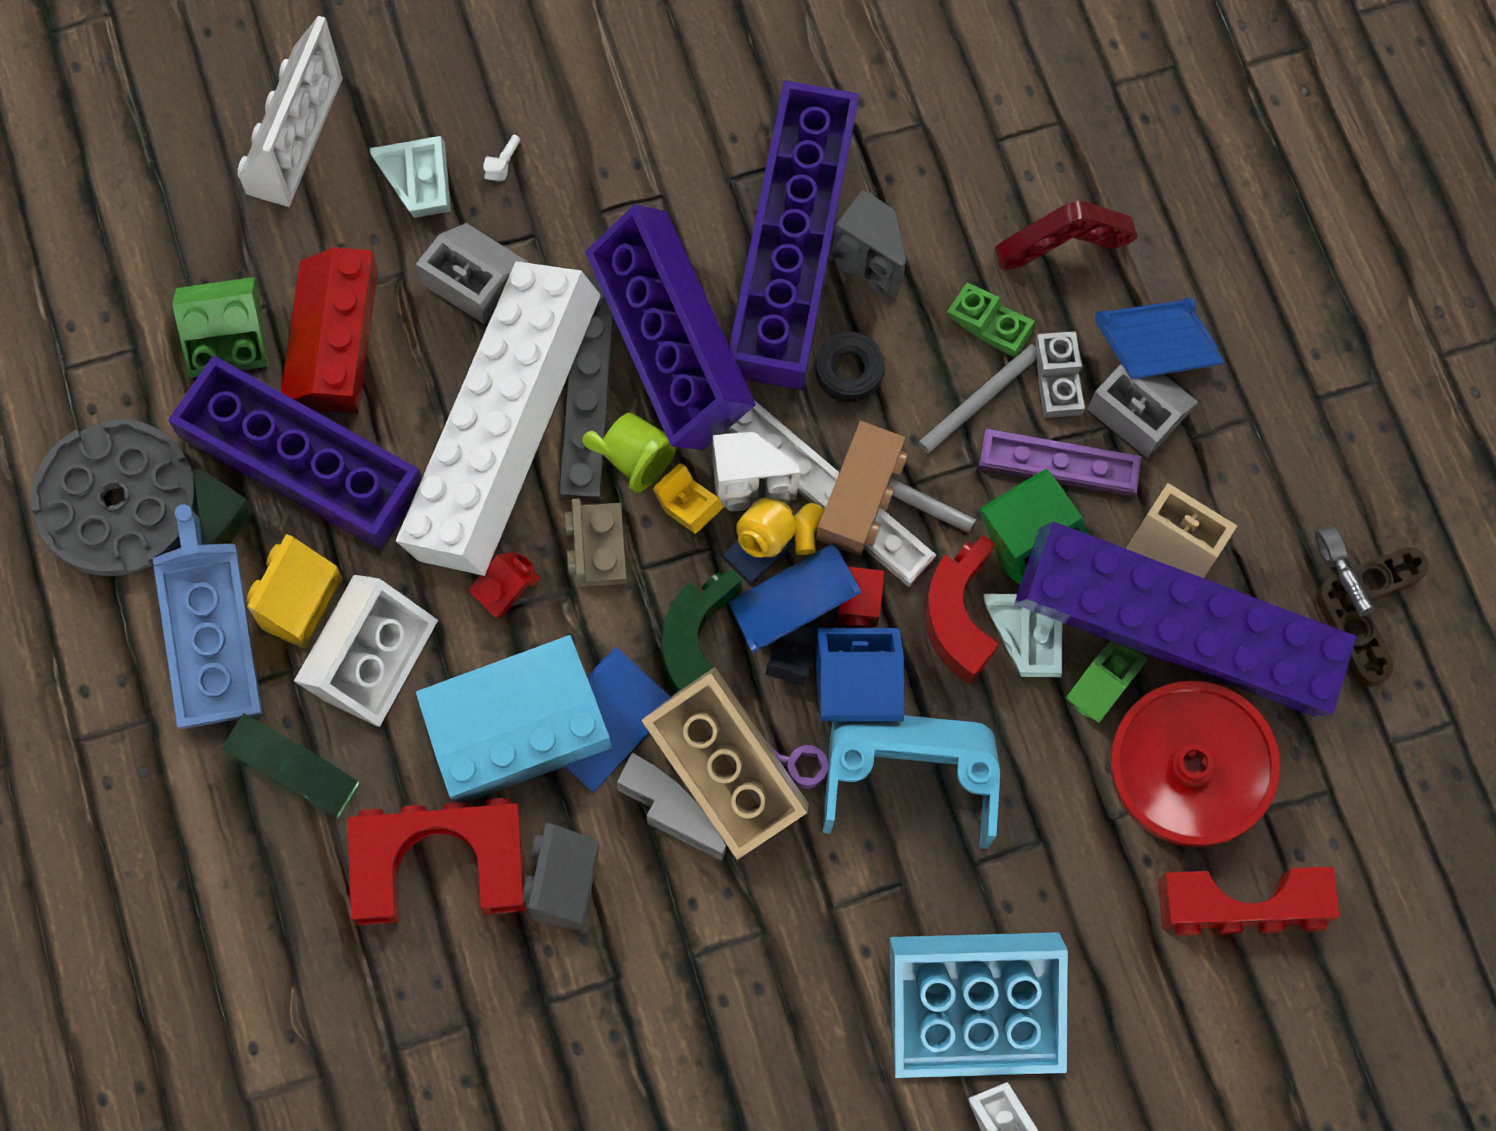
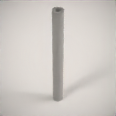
M1030 344L924 436L918 442L919 447L927 454L935 449L1037 360L1036 347Z

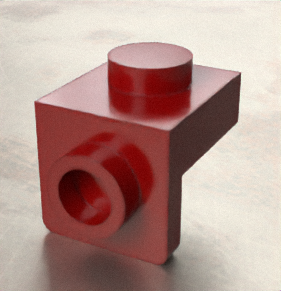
M509 552L496 555L489 564L485 576L480 575L468 591L495 618H499L506 614L527 587L536 585L541 578L533 570L534 565L527 557L520 553Z

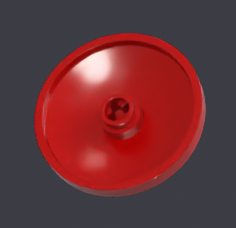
M1181 681L1156 688L1139 699L1129 709L1113 739L1110 771L1114 789L1121 804L1139 826L1155 837L1172 844L1186 847H1210L1226 843L1241 836L1252 828L1264 815L1277 791L1280 778V755L1275 736L1269 724L1258 709L1244 697L1226 687L1210 682Z

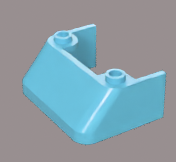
M905 715L904 721L833 722L830 734L822 833L831 834L835 821L838 781L858 782L863 780L871 772L874 757L957 765V778L960 785L972 794L983 795L979 848L988 849L997 835L1000 767L996 739L989 727L977 722Z

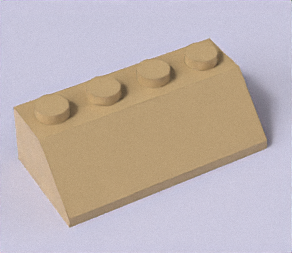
M715 667L680 690L641 720L737 860L807 814L809 803Z

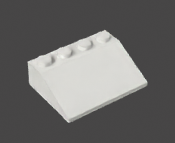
M318 16L295 44L289 59H284L279 71L280 81L276 90L271 91L267 97L264 119L262 123L256 124L252 133L250 152L248 156H243L239 163L238 177L241 180L246 195L290 207L343 79L325 17Z

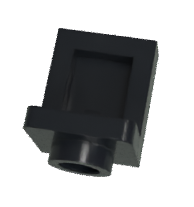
M808 622L776 640L765 675L804 687L815 657L817 628H823L822 625Z

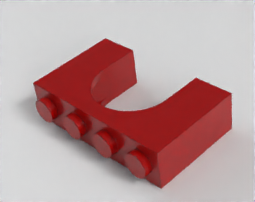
M505 798L485 801V806L468 807L466 802H450L443 804V810L426 811V806L411 805L402 807L401 813L384 814L382 809H365L359 811V816L347 817L351 919L356 925L399 922L398 871L404 855L414 844L435 835L456 837L468 844L476 853L479 869L480 907L484 915L526 911V902L523 901L525 879L521 812L518 803L510 804V799Z

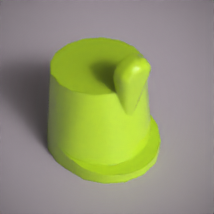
M632 412L621 416L609 429L604 439L594 431H588L582 438V442L587 449L602 454L630 480L629 488L634 493L642 492L661 477L673 460L678 448L671 447L664 431Z

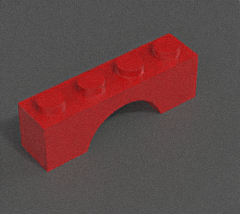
M1334 866L1291 868L1281 875L1278 887L1272 897L1260 903L1240 902L1227 896L1217 887L1208 871L1166 872L1158 879L1162 930L1175 929L1176 936L1201 934V928H1217V934L1220 935L1243 933V927L1259 926L1260 933L1285 931V925H1301V931L1304 932L1322 931L1327 929V924L1340 917Z

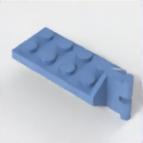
M179 505L175 509V516L177 518L181 548L153 558L177 728L186 729L263 715L238 547L236 544L207 545L205 524L188 505Z

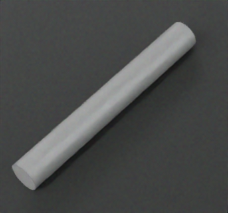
M891 478L888 486L895 488L894 497L968 534L970 533L976 519Z

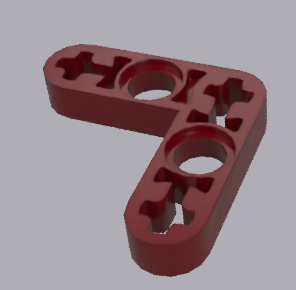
M1075 201L1061 206L996 245L995 253L999 267L1003 270H1010L1029 264L1072 238L1105 248H1120L1136 240V228L1132 217L1086 201Z

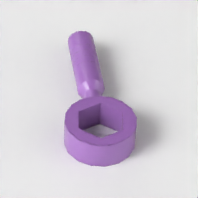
M804 745L796 748L790 757L780 755L776 750L772 749L781 764L787 767V773L796 786L811 789L819 786L824 781L828 773L829 762L821 749L812 745ZM801 756L817 759L821 770L814 778L799 776L795 764Z

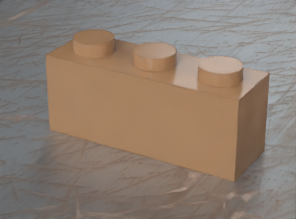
M860 420L818 525L816 540L829 545L834 543L837 548L858 556L862 555L865 544L873 547L881 526L880 523L875 522L879 508L887 511L895 488L888 485L893 473L901 475L909 454L902 451L906 437Z

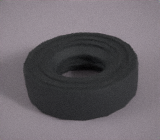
M842 332L830 337L820 347L815 359V376L821 389L831 398L842 402H858L870 397L879 388L885 373L884 356L879 346L869 337L857 332ZM852 354L863 361L865 371L859 378L846 380L837 374L835 362L843 355Z

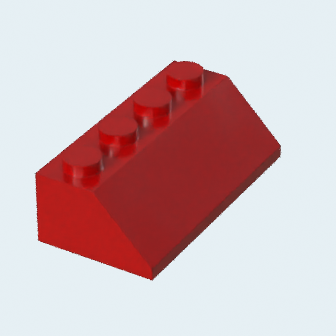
M332 247L300 261L281 393L312 410L359 414L378 268L372 250Z

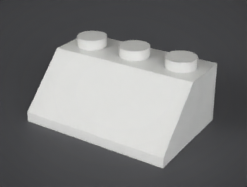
M353 575L294 682L323 701L380 727L438 620L383 580Z

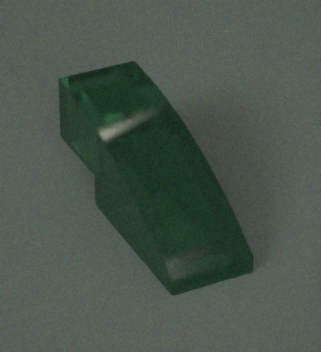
M243 713L221 748L231 759L261 774L266 780L337 819L359 784L358 780L245 713Z

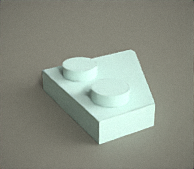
M441 136L370 148L371 156L413 218L451 211L446 148Z
M984 594V605L1020 676L1062 677V622L1014 605L1017 594Z

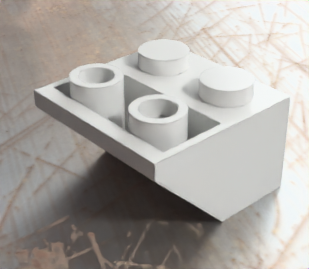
M754 431L713 435L712 468L715 492L724 508L727 507L729 511L746 510L760 498L778 499L786 504H789L790 500L797 499L800 477L799 464Z

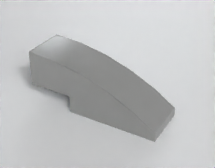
M632 753L617 781L618 791L651 807L647 814V824L722 861L726 852V845L699 804L676 781L658 767Z

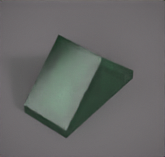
M193 470L203 545L230 544L254 514V511L246 498L204 470Z

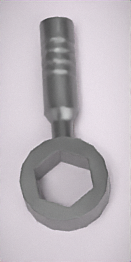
M1333 525L1316 530L1315 539L1323 560L1329 567H1337L1339 579L1359 616L1369 615L1374 611V607L1354 570L1348 568L1346 564L1347 552L1339 532Z

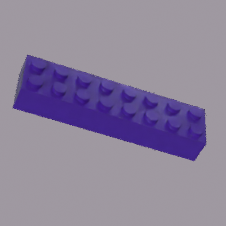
M786 80L783 82L729 346L744 380L798 390L804 389L856 119L859 93Z
M1054 521L1040 527L1014 605L1313 717L1334 713L1357 638L1355 635Z

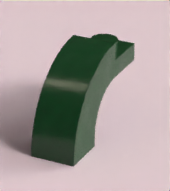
M733 568L723 575L718 572L710 577L702 586V593L689 582L677 595L668 611L662 636L663 662L668 681L675 694L714 668L700 648L699 635L705 623L724 607L728 601L732 600L742 591L743 579Z

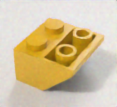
M286 534L281 545H274L270 551L266 563L268 568L261 581L256 580L251 586L247 595V608L263 631L306 649L343 578L336 565L296 538Z

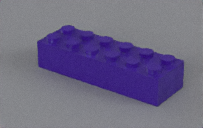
M634 204L585 253L671 447L704 450L713 442V435L723 434L755 407L756 404L667 211Z
M214 355L168 419L178 438L380 551L411 506L422 480L419 468Z

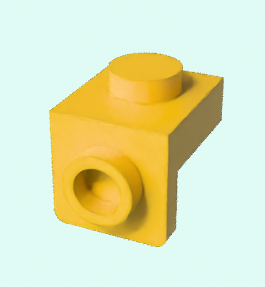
M681 463L666 474L653 488L665 513L694 534L724 508L720 499L694 481L687 467Z

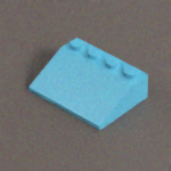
M571 635L416 691L434 753L449 796L453 802L468 803L562 768L566 764L612 749L609 734Z
M1060 933L890 937V992L895 1078L1067 1073L1068 950Z

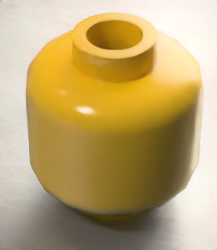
M760 498L739 519L736 531L739 544L744 551L753 557L769 558L775 557L781 552L796 533L797 525L791 508L784 501Z

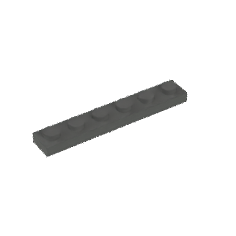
M586 276L601 296L569 371L559 495L560 500L580 498V501L600 502L603 455L587 449L582 442V438L588 431L596 432L602 439L605 437L614 316L596 276Z

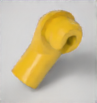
M806 504L794 515L797 525L796 533L794 534L797 555H809L816 552L814 532L818 529L824 510L818 504Z

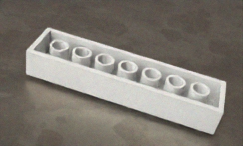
M515 261L396 538V542L418 561L485 576L601 296L582 271Z

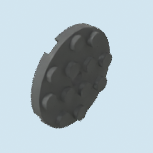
M109 419L101 421L102 424L89 427L80 432L76 429L62 438L48 452L41 462L33 481L31 511L34 514L38 533L42 540L63 562L88 574L121 576L151 567L154 557L171 552L178 546L180 538L175 509L179 505L185 504L195 513L197 485L189 461L180 447L168 435L151 425L139 421ZM117 488L124 490V502L121 501L114 506H106L104 498L110 490Z

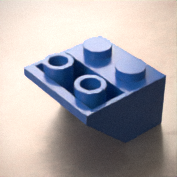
M817 628L814 667L820 721H904V654L900 629Z

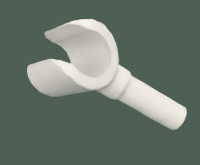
M512 135L499 158L486 156L484 162L485 179L504 181L507 178L508 162L521 141L519 136Z

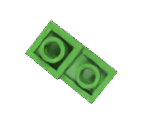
M969 283L965 284L947 311V316L968 332L1014 358L1019 355L1036 329L1034 320L1001 306L1000 297Z

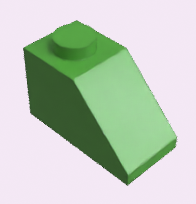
M1110 641L1091 663L1066 699L1074 704L1075 709L1079 713L1093 718L1099 723L1148 659L1137 650Z

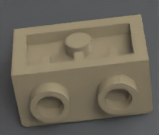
M580 498L572 499L573 512H565L566 535L574 536L575 550H567L569 574H577L578 587L627 584L621 503L581 505Z

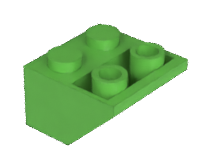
M255 277L176 288L172 307L189 378L198 377L213 355L239 370L268 367L263 313Z

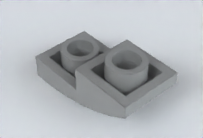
M1076 332L1037 334V370L1044 418L1082 415L1085 405L1079 378L1082 364Z

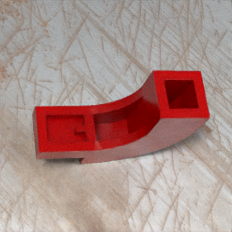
M983 534L975 544L968 541L954 560L945 554L935 570L925 602V624L935 652L941 661L968 685L973 682L993 657L999 643L974 625L966 613L963 602L965 587L989 559L995 547V543Z

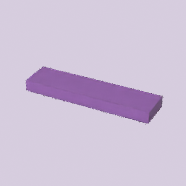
M985 429L978 470L1029 479L1047 469L1061 485L1135 497L1142 456Z

